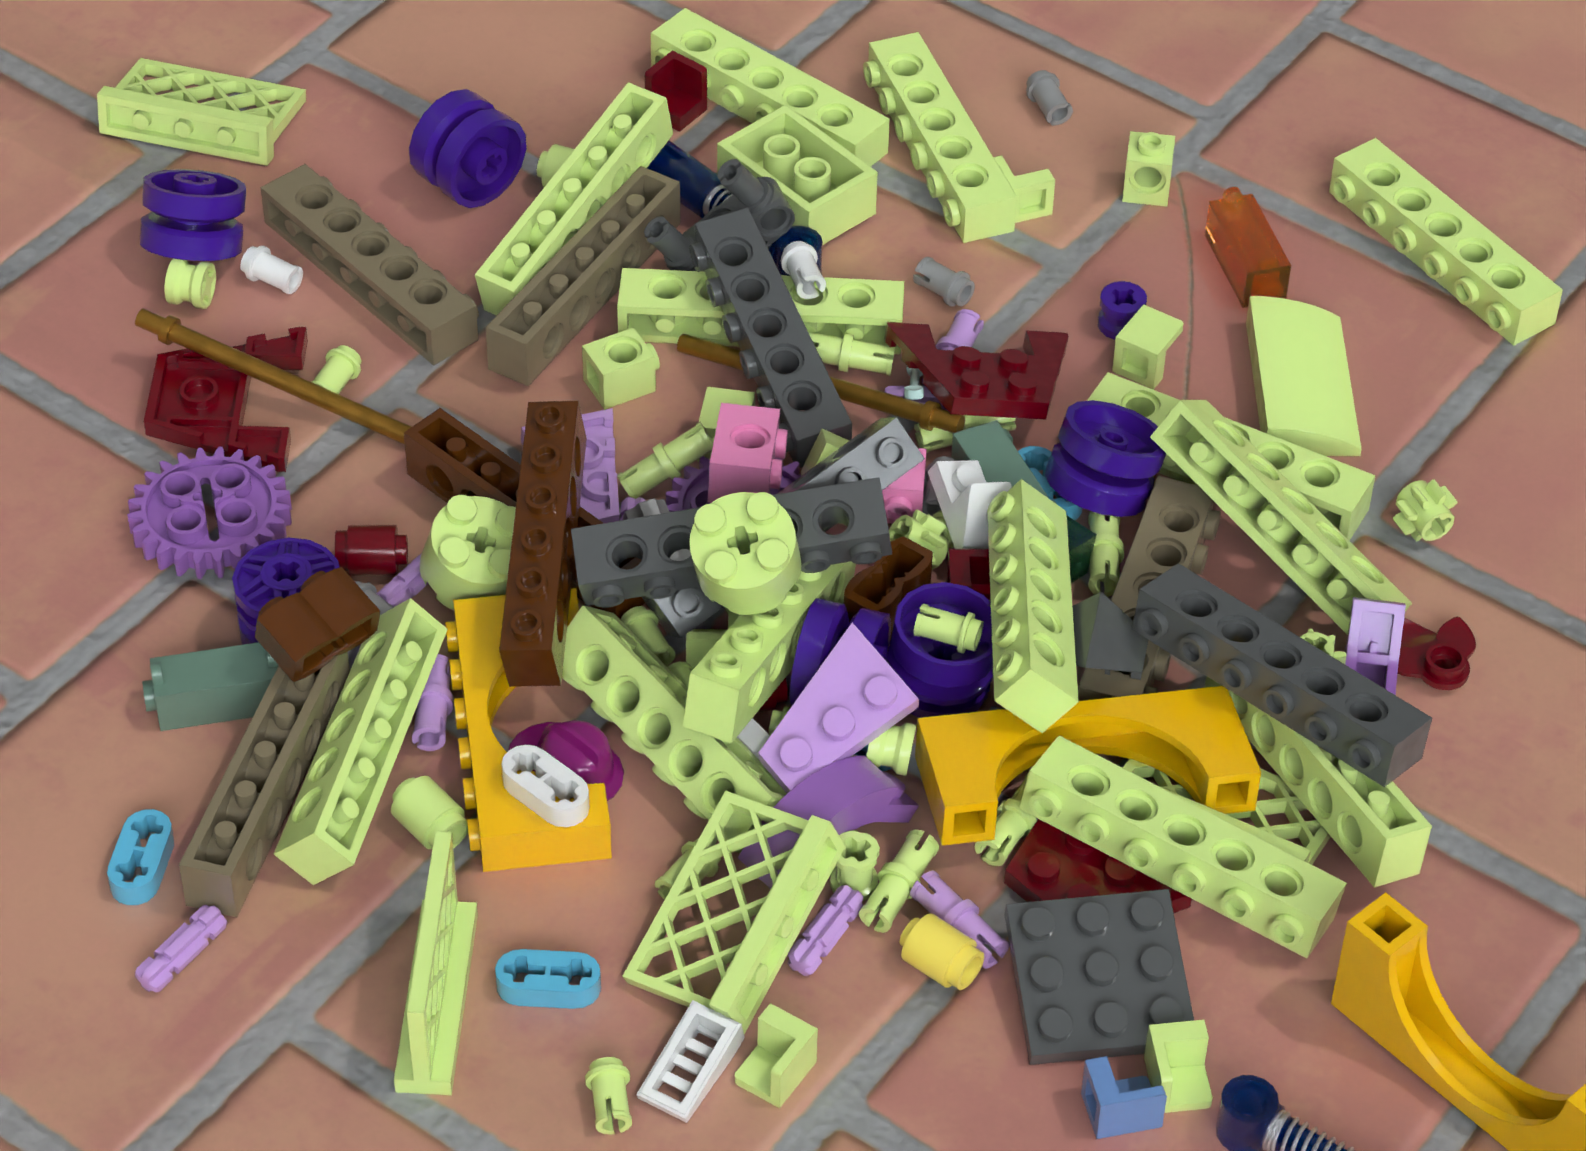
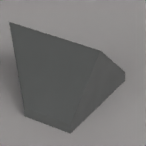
M1102 592L1073 605L1076 666L1104 669L1107 675H1110V670L1131 672V678L1141 680L1149 640L1132 630L1133 620Z

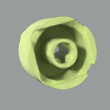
M738 492L720 497L697 510L690 533L689 546L699 585L705 596L712 602L714 600L718 604L727 607L728 611L739 615L760 614L781 604L787 598L786 594L792 588L795 581L797 583L801 574V556L791 517L777 502L776 498L766 492Z
M457 495L453 496L448 501V504L439 511L434 519L420 557V574L425 585L428 582L437 593L436 599L440 603L454 610L453 600L506 595L516 507L507 506L500 501L488 497Z

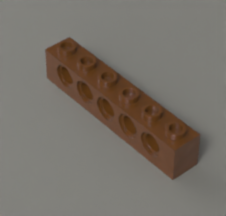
M578 401L528 402L499 647L509 687L561 686L574 566L571 529L578 527L587 441Z
M439 408L404 432L407 475L443 501L448 503L453 496L457 495L482 496L495 499L507 506L516 507L521 464L446 411ZM582 507L579 508L577 528L603 524L602 521ZM574 556L571 588H576L577 597L584 601L578 586ZM628 558L619 565V568L625 570L633 569L642 560L639 558ZM642 597L624 599L621 604L613 607L589 606L614 613L621 619L625 612L633 607L642 606L645 604V601Z

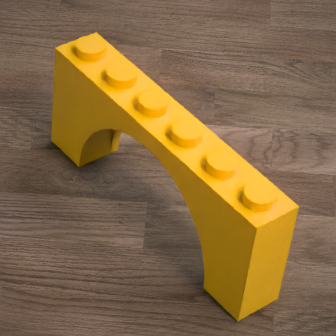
M571 588L567 627L579 611L576 588ZM506 595L453 600L455 621L445 622V627L448 629L446 632L448 652H458L459 659L449 660L452 691L462 690L463 698H454L456 729H467L468 736L458 738L461 769H471L472 777L462 778L465 810L476 809L477 818L467 819L470 851L481 850L483 872L611 859V824L605 783L587 784L590 805L588 816L583 822L566 828L548 823L510 795L504 788L501 764L503 756L507 752L498 742L491 726L500 705L516 688L509 687L499 652ZM532 770L531 773L536 776V772ZM555 796V802L558 803L561 799ZM570 798L569 801L573 802L574 798Z
M1223 686L1079 701L1044 733L1039 732L1007 709L917 718L915 759L942 846L995 840L998 797L1017 775L1034 766L1059 735L1095 754L1130 758L1151 766L1178 782L1193 797L1195 802L1224 814L1256 810L1261 770L1229 690Z
M1386 892L1347 921L1331 1004L1508 1151H1586V1084L1574 1094H1558L1539 1089L1509 1073L1473 1041L1449 1009L1435 981L1427 950L1428 925Z

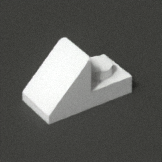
M978 460L936 461L928 471L954 548L989 549L987 510L996 495L1002 491L1007 492L1012 488L1011 483L986 482Z

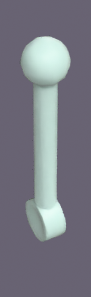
M906 367L907 373L910 376V385L904 387V398L909 400L922 399L924 397V388L919 385L923 373L919 369Z

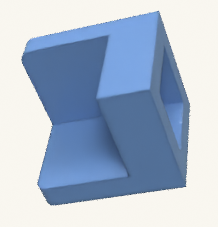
M1107 1056L1085 1060L1081 1095L1096 1139L1161 1128L1163 1126L1167 1099L1163 1086L1151 1087L1146 1076L1115 1081Z

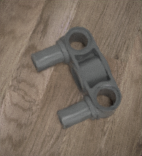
M731 159L720 167L717 176L721 181L720 183L733 195L711 209L698 221L701 222L749 208L766 246L769 247L792 227L795 221V214L776 180L771 177L756 178L737 159ZM660 216L652 219L647 224L644 234L647 241L664 255L667 267L670 270L696 271L689 250L690 244L695 243V224L681 234L664 217Z

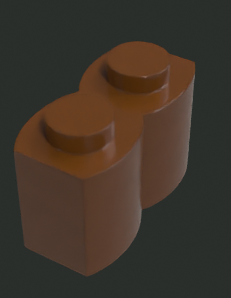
M904 536L891 541L892 555L882 556L880 560L874 562V566L857 573L849 581L844 592V604L848 612L849 623L861 608L890 614V641L898 604L908 592L925 584H931L933 552Z
M342 567L327 573L325 571L316 572L303 583L300 589L301 592L285 598L282 596L275 597L268 601L258 613L255 638L293 682L315 673L335 656L357 647L378 630L381 611Z

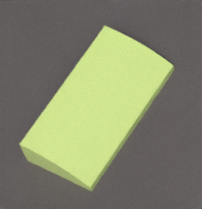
M1250 296L1246 328L1260 431L1324 456H1361V442L1341 318L1330 311L1300 301L1267 296Z

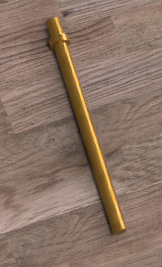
M142 308L136 316V326L158 335V341L166 345L174 342L405 445L404 432L412 426L181 325L179 318L168 315L165 318Z
M682 334L677 342L678 352L743 371L739 358L741 350L687 334ZM830 377L841 400L918 422L920 428L932 431L935 427L956 433L964 428V415L950 414L947 410L941 409V405L937 402L929 400L923 404Z

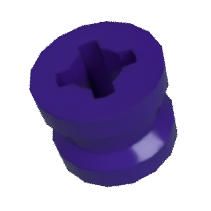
M1118 281L1110 283L1101 291V310L1098 316V327L1100 332L1106 337L1115 340L1119 332L1143 304L1146 305L1147 295L1139 285Z

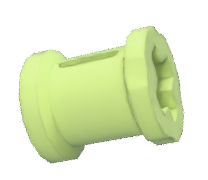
M854 830L847 831L839 835L846 847L831 873L830 887L834 893L838 887L848 885L853 890H858L863 895L864 901L870 898L878 885V874L874 866L877 864L880 846L877 840L868 833H860Z

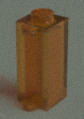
M1238 187L1226 189L1222 199L1209 201L1205 237L1242 308L1248 307L1250 296L1287 299L1292 265L1254 195H1242Z

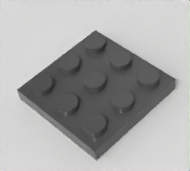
M1169 889L1006 904L1004 916L1029 1065L1087 1060L1104 1056L1108 1058L1145 1054L1149 1025L1194 1020Z

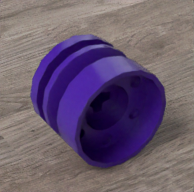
M289 537L271 540L249 550L237 563L232 581L242 645L258 643L255 638L258 613L268 601L278 596L285 598L301 592L300 589L303 583L316 572L325 571L327 573L339 568L338 560L326 547L307 539Z
M941 582L925 584L908 592L898 604L886 662L919 698V707L910 714L923 718L977 712L988 698L990 683L993 677L991 602L984 595L967 586ZM923 603L928 604L930 607L966 616L968 612L974 613L975 619L983 621L982 635L976 651L966 649L964 653H959L957 646L922 636H914L917 614H922L920 612L921 605Z

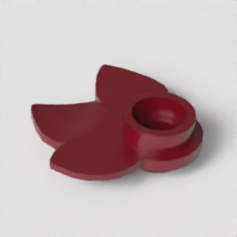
M1458 616L1444 623L1437 633L1404 618L1397 674L1421 678L1427 685L1439 690L1460 688L1469 678L1470 665L1468 659L1476 649V640L1471 629Z

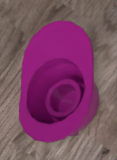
M572 720L532 725L518 733L509 745V750L521 745L537 746L579 775L587 784L605 783L607 801L612 799L622 787L624 769L620 758L611 749L605 734L589 722Z

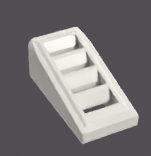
M692 1000L637 1092V1098L687 1123L743 1042L745 1037L742 1024ZM698 1033L717 1041L714 1049L695 1040ZM688 1049L706 1058L704 1066L684 1057L685 1051ZM676 1065L697 1077L691 1083L671 1073ZM665 1082L687 1094L683 1101L680 1102L658 1091V1089Z

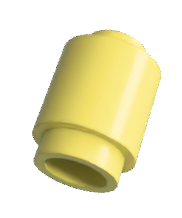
M929 913L921 919L919 917L912 919L900 937L899 943L903 947L902 959L945 988L954 986L958 990L965 989L976 978L984 962V953L976 948L977 943L975 940L933 913Z

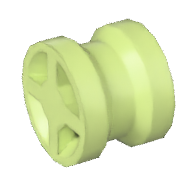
M173 258L168 266L165 277L164 292L166 301L176 305L187 301L191 302L195 308L207 309L211 304L215 291V265L204 261L193 265L189 264L187 260Z
M906 722L902 726H892L869 743L866 757L877 767H891L896 774L907 776L917 725Z

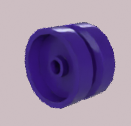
M468 89L451 91L437 99L423 113L413 130L409 145L410 164L418 175L432 185L440 187L442 192L457 204L467 208L484 206L498 198L512 184L521 169L527 150L526 134L518 122L505 113L496 110L490 102L479 94Z
M162 170L143 177L142 203L144 207L152 212L141 218L140 246L148 252L180 260L215 261L236 257L242 252L243 224L234 218L245 212V183L231 176L203 170Z
M1095 400L1074 403L1067 408L1058 435L1060 442L1054 445L1044 475L1049 486L1064 499L1098 514L1116 517L1137 515L1145 510L1155 482L1153 476L1160 472L1166 453L1150 438L1158 426L1143 415L1113 403Z
M815 598L804 620L796 648L790 683L791 707L852 622L887 661L891 635L890 614L861 608L849 623L845 604Z

